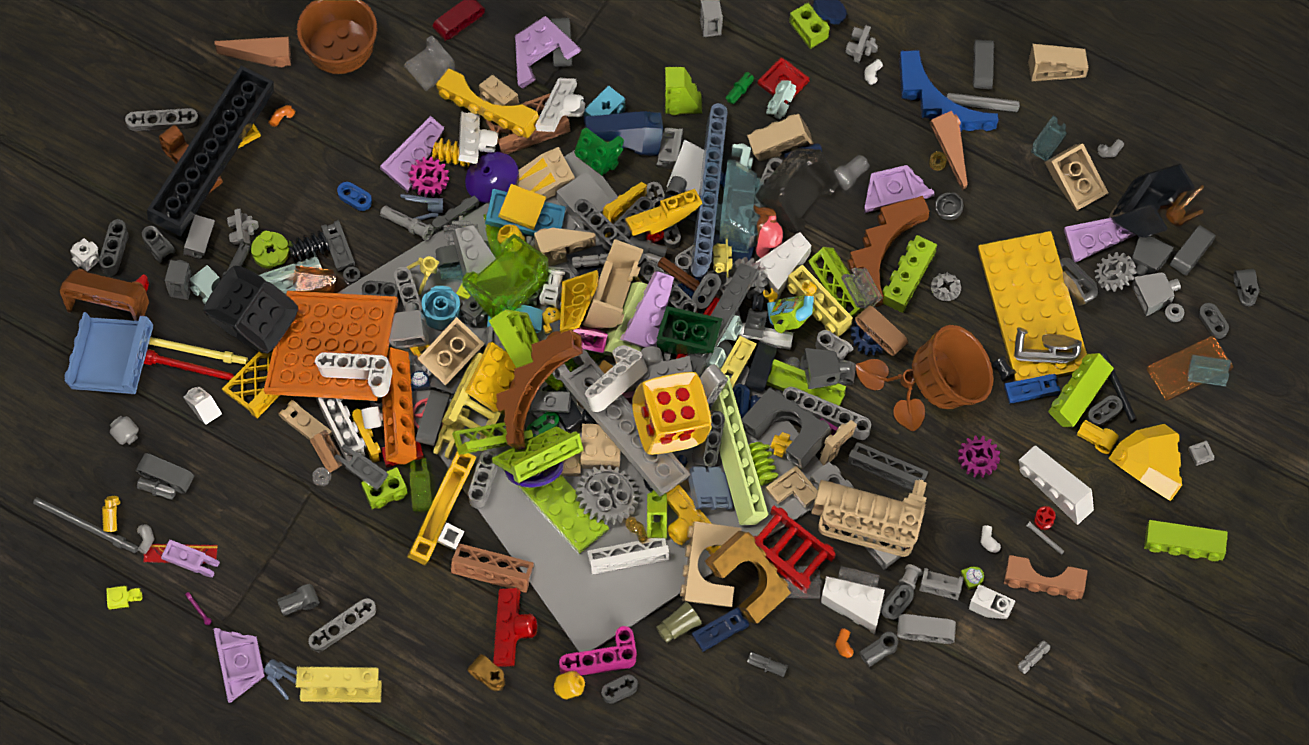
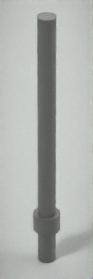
M38 497L33 502V504L112 542L114 546L120 549L124 548L133 553H136L138 550V546L126 541V538L105 532L102 528Z

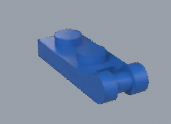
M1056 374L1005 383L1004 385L1009 404L1045 396H1056L1061 393L1060 387L1056 383L1058 381ZM1045 384H1049L1050 387L1045 388Z

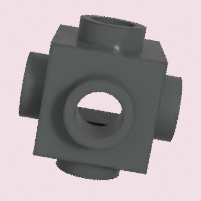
M474 292L461 304L462 319L466 323H472L477 327L480 322H484L488 317L490 302Z

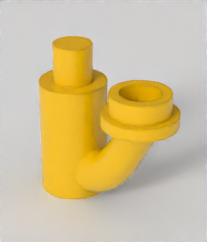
M118 496L107 497L105 499V506L102 507L103 531L105 532L117 530L116 512L117 505L120 504Z

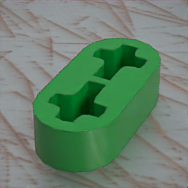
M547 412L530 423L526 431L534 429L535 431L538 430V433L541 434L556 426L559 427V417L555 412ZM547 419H554V424H547Z

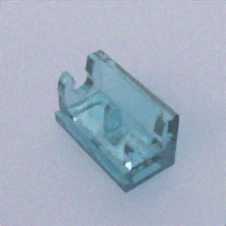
M1052 116L1034 141L1031 153L1045 161L1051 157L1067 134L1065 132L1066 125L1063 123L1062 126H1059L1057 124L1058 120L1054 116Z
M1192 355L1189 362L1187 381L1226 386L1231 360Z

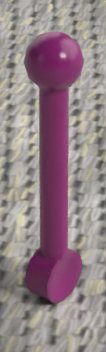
M187 592L185 594L202 616L204 624L210 625L212 620L207 618L191 594Z

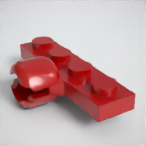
M518 588L499 589L493 664L497 667L515 666L517 640L520 638H533L537 633L536 618L532 614H519L520 590Z

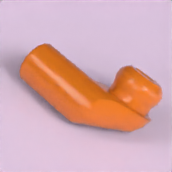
M290 105L277 109L269 124L277 127L282 117L285 115L288 118L293 117L295 110Z

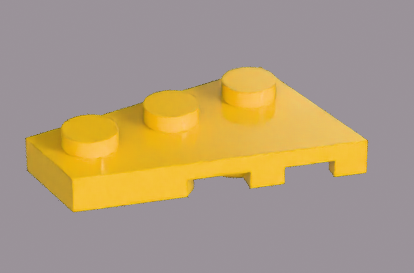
M641 182L623 195L618 196L611 203L606 204L603 207V215L614 224L639 198L646 197L647 185ZM606 233L605 237L608 238L611 235V233Z

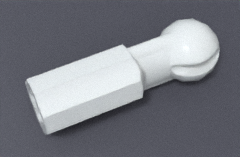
M743 323L739 336L748 340H760L778 348L791 349L793 332L785 331L784 333H778L775 329L765 327L762 338L743 335L745 323Z

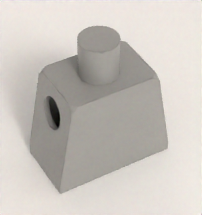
M1164 273L1134 277L1132 288L1145 315L1148 316L1172 303L1175 296L1174 291L1180 290L1181 285L1178 279L1168 281Z
M413 303L405 305V312L394 314L389 337L393 348L403 349L429 345L426 318L420 310H417V306Z

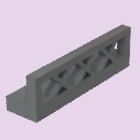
M859 442L851 450L848 458V464L912 491L915 480H923L925 482L928 475L926 470ZM858 449L865 451L868 456L857 452ZM882 458L885 460V463L880 462L876 459ZM899 465L903 468L904 471L899 470L893 466ZM916 472L922 475V478L916 477L911 474Z

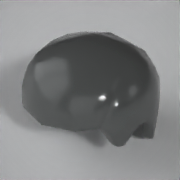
M944 193L936 200L935 210L945 220H954L963 212V200L957 193Z

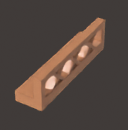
M458 543L452 559L451 573L507 588H518L520 591L527 593L534 563ZM461 551L468 552L471 556L464 558L460 557L459 554ZM487 557L490 561L483 563L478 558ZM506 562L509 566L503 568L499 567L497 563ZM522 566L528 568L526 573L518 572L516 568Z

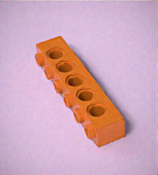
M390 347L388 348L386 358L391 365L393 374L389 391L382 397L386 461L405 465L416 459L409 352Z

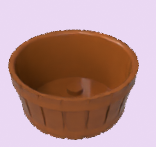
M314 0L303 10L299 18L300 20H298L297 34L303 50L314 65L329 73L345 74L360 68L368 60L376 39L377 22L373 11L362 0Z
M947 325L942 327L914 355L913 375L916 384L923 396L930 403L936 405V407L954 409L964 405H973L984 401L991 393L993 370L988 354L979 340L968 330L960 326Z

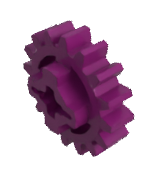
M974 436L973 441L967 438L966 444H961V449L958 451L960 456L958 462L962 463L961 469L967 468L966 474L973 472L974 477L980 474L983 478L985 472L991 475L992 469H997V464L1000 462V451H995L997 444L991 445L992 439L984 441V436L981 437V440Z

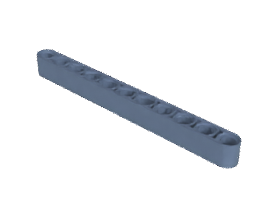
M714 104L711 107L707 120L699 191L702 204L697 208L691 272L696 277L707 275L712 258L727 119V108L722 104Z

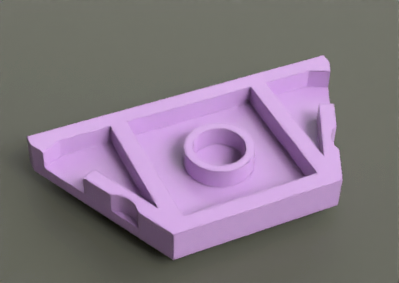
M907 165L871 173L864 212L880 210L881 207L923 196L924 199L934 197V191L925 186L923 180L915 175L913 170Z
M215 628L214 633L228 702H232L265 676L258 641L255 636H244L237 632L230 633Z

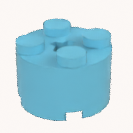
M435 286L427 294L425 293L422 298V310L429 327L444 330L456 317L460 319V299L453 289L447 286Z

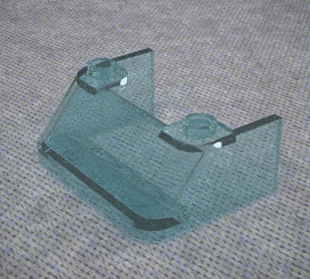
M728 160L719 243L726 244V239H728V246H732L733 252L748 253L750 236H754L755 225H752L751 222L756 188L759 189L760 177H757V173L739 162Z

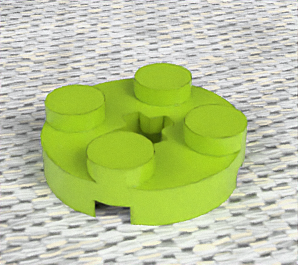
M263 231L261 235L255 238L251 246L254 261L257 265L266 269L283 265L289 257L288 241L279 233ZM273 247L275 251L268 254L267 248Z

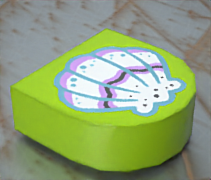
M970 567L961 570L968 590L982 584L984 573L980 568Z

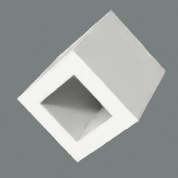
M446 523L437 542L455 551L464 531Z

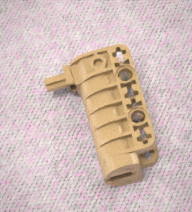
M820 480L812 514L821 516L818 529L822 535L905 557L911 553L918 539L927 499L923 497L927 483L923 482V480H915L912 494L909 493L908 497L904 498L902 502ZM822 524H823V525H827L828 527H831V528H829V530L826 531V530H825V526H822ZM841 530L850 532L852 534L849 536H845L842 534ZM862 536L868 537L867 541H864ZM879 541L890 543V545L882 546ZM901 547L909 548L906 549L905 552L901 551Z

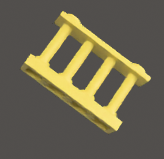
M482 353L472 357L441 421L447 426L454 422H459L468 428L481 427L462 415L460 411L462 406L465 405L487 417L486 425L497 423L500 412L488 410L471 400L470 396L465 392L483 355ZM478 432V434L481 435L479 439H484L487 437L483 433Z
M297 667L296 688H301V702H381L382 682L378 681V668Z

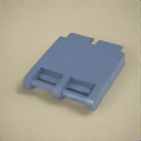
M692 466L690 468L691 475L688 480L695 509L711 508L716 510L717 508H726L731 510L733 505L725 472H722L720 467L705 468V466Z

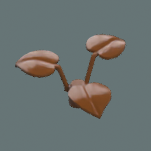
M870 359L857 363V377L870 390H881L884 386V381L890 382L900 379L902 386L907 388L908 391L906 400H900L896 403L893 415L896 421L910 431L917 430L924 420L925 407L919 399L910 400L912 387L916 383L913 375V363L912 369L906 370L903 375L898 374V376L886 378L889 374V369L886 363L881 360Z

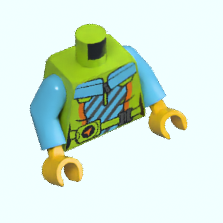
M811 281L809 284L803 282L802 289L807 292L806 295L780 299L776 302L774 301L777 299L778 294L774 289L771 288L770 294L766 289L763 291L764 297L769 300L767 309L770 323L774 325L778 333H784L785 330L801 327L815 311L812 294L816 292L817 287Z

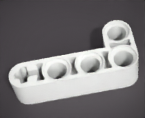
M625 345L618 346L613 350L612 353L616 365L585 391V396L592 411L599 412L604 410L647 372L648 369L640 351Z
M325 352L319 354L315 359V363L323 377L368 379V384L373 395L376 397H383L389 391L393 370L385 356Z

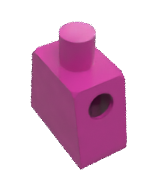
M583 325L572 330L581 336L582 349L604 353L607 333L597 328H588Z

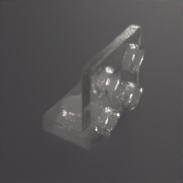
M432 35L426 39V49L404 64L405 68L425 91L436 85L449 68L455 71L454 60Z

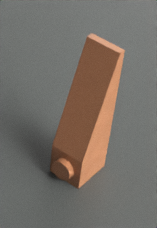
M288 37L215 41L217 54L269 66L284 67L291 65Z
M949 111L932 119L930 125L963 190L967 186V178L959 127L961 123L958 116Z

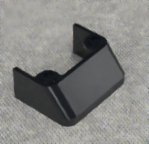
M1181 164L1140 175L1132 181L1109 217L1114 224L1139 237H1150L1152 234L1168 229L1157 212L1160 206L1173 204L1178 194L1194 190L1195 186Z

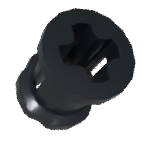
M1007 356L998 358L992 364L993 368H996L1001 375V381L1009 380L1017 373L1008 363Z

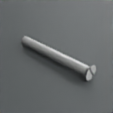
M1031 521L1027 524L1026 527L1033 530L1061 555L1064 553L1063 549L1036 528Z

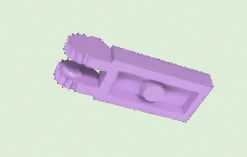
M169 540L161 556L165 561L213 578L214 572L202 567L203 562L218 567L220 563L203 552Z

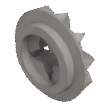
M948 272L945 274L939 273L938 276L933 278L931 291L939 300H954L961 292L960 280ZM943 281H944V283H946L947 285L950 284L949 290H947L946 287H945V288H941V287H943Z

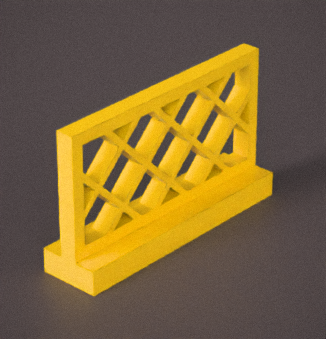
M258 352L222 388L223 392L248 409L257 419L280 396L265 394L264 388L258 389V382L266 381L267 376L258 377L257 371L267 369L268 372L272 352ZM267 358V365L257 366V362L260 359ZM254 371V378L244 379V375L247 372ZM254 383V390L244 391V384ZM241 384V391L232 392L230 390L234 385ZM254 394V399L249 404L244 401L245 395Z

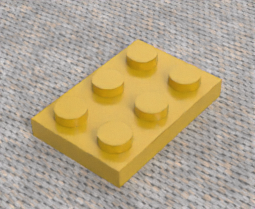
M488 343L465 390L467 394L493 412L498 411L496 407V394L508 390L511 381L515 377L514 369L516 367L508 353L495 343Z

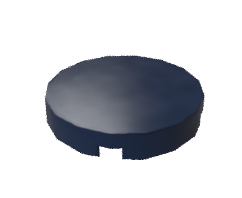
M813 0V9L821 19H828L831 24H840L845 19L847 12L839 0Z

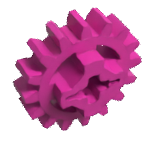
M423 157L422 162L417 159L415 165H411V171L408 173V176L411 178H409L408 182L413 184L412 190L418 189V195L424 192L425 197H427L428 193H431V196L434 197L435 192L441 194L442 189H446L449 171L444 170L445 164L439 165V159L434 162L433 157H430L429 160ZM417 172H419L420 175L418 179L416 177ZM438 175H440V177H441L440 182H438V180H439V179L437 178Z

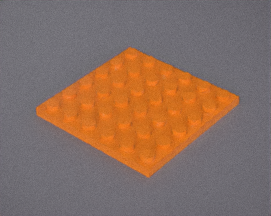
M287 291L286 295L298 306V312L286 333L273 348L264 386L265 394L377 401L378 397L373 395L368 379L323 377L315 363V359L319 354L325 352L382 355L387 357L390 343L389 337L394 314L397 311L398 298L395 296Z

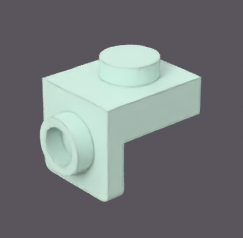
M733 144L732 156L741 157L739 174L746 175L747 169H751L753 158H750L751 147L744 144Z

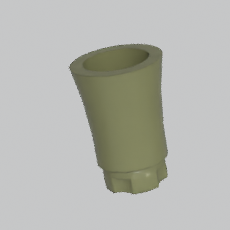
M686 601L678 610L663 620L656 629L663 640L668 643L690 629L701 625L702 622L691 605Z

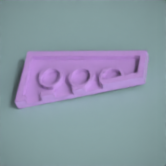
M430 116L380 166V169L408 193L412 186L408 182L409 178H411L408 176L409 171H411V165H415L417 159L422 162L423 157L426 160L428 159L433 150L435 141L438 142L444 127Z
M1111 218L1064 228L1071 256L1075 263L1135 236L1130 231L1114 224Z
M658 271L653 273L644 291V296L641 302L638 303L633 318L629 320L628 328L622 334L620 340L642 348L648 346L657 347V336L668 304L674 277Z

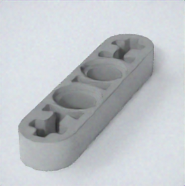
M194 109L130 112L126 116L125 121L130 130L141 131L169 129L172 125L178 128H191L198 124L199 118ZM191 115L193 118H191V121H188V118ZM169 116L176 117V120L172 123L166 121ZM149 118H158V121L156 123H148ZM133 119H137L136 124H132Z
M650 182L647 185L646 197L651 198L653 208H655V205L664 199L665 194L658 182ZM651 189H654L655 191H657V198H656V199H655L654 193L651 192ZM677 224L663 230L664 237L662 239L664 244L668 248L678 247L681 242V235ZM670 231H671V234H672L673 238H675V241H674V242H672V240L669 239V232H670Z
M363 599L318 629L309 637L310 648L314 652H321L372 618L376 613L374 601ZM363 606L370 607L371 611H363ZM356 610H358V612L361 613L362 618H359V615L356 612ZM349 615L355 616V623L347 624L345 622L346 617ZM336 626L340 629V632L334 636L330 635L329 629ZM324 632L326 633V636L329 639L328 641L326 640V637L324 638ZM315 639L321 640L320 646L315 644Z

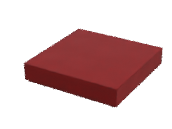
M781 57L758 80V85L774 96L776 87L781 80L791 81V84L796 86L795 96L809 82V77Z

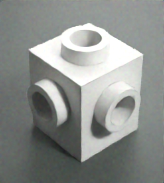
M86 239L75 243L72 250H70L73 263L78 267L81 266L88 272L99 261V248L92 241L89 243Z

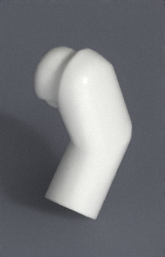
M879 59L865 69L864 78L871 85L877 82L876 71L883 67Z
M983 526L982 546L989 552H999L1001 545L991 537L992 527Z

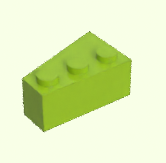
M685 67L665 68V114H702V94L700 91H697V86L695 83H692Z

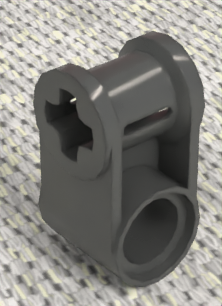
M148 226L143 229L142 238L144 244L159 263L163 262L162 259L170 253L174 254L176 252L172 244L156 227ZM149 236H156L154 239H147Z
M1255 269L1234 271V283L1241 304L1253 306L1259 294Z

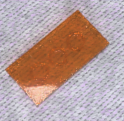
M1213 335L1148 366L1147 371L1165 400H1168L1231 370L1233 366Z

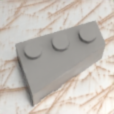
M471 225L455 229L452 235L466 287L471 288L504 280L506 273L475 226Z

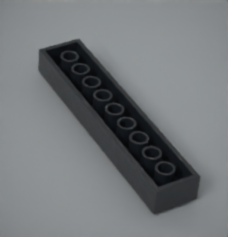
M242 65L240 66L148 207L147 217L149 221L182 236L274 93V81Z

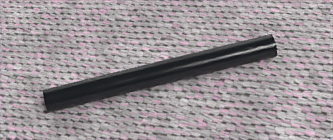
M1102 353L1101 355L1112 366L1107 353ZM1113 369L1109 378L1117 396L1122 401L1123 409L1129 422H1134L1137 418Z

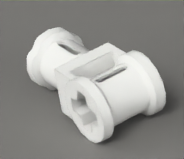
M548 269L550 273L548 284L543 285L540 303L544 306L548 304L553 305L555 308L560 309L561 283L565 271Z

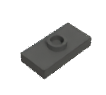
M537 391L531 402V410L569 413L571 393Z

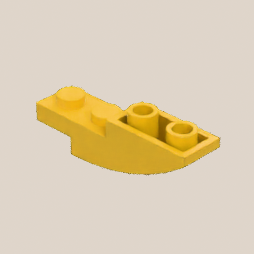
M692 189L661 200L659 207L625 218L626 224L633 236L649 231L652 235L690 215L702 204V200L697 191Z

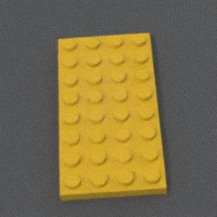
M1049 231L978 245V252L1011 368L1017 372L1013 376L1014 380L1020 381L1049 374H1056L1057 377L1073 374L1079 368L1082 359L1087 353L1070 294L1064 283L1063 270L1052 232ZM1021 327L1028 331L1025 334L1023 349L1049 350V348L1043 345L1042 335L1059 334L1082 341L1080 355L1068 363L1019 361L1014 356L1017 328ZM1073 348L1067 350L1056 349V352H1072Z

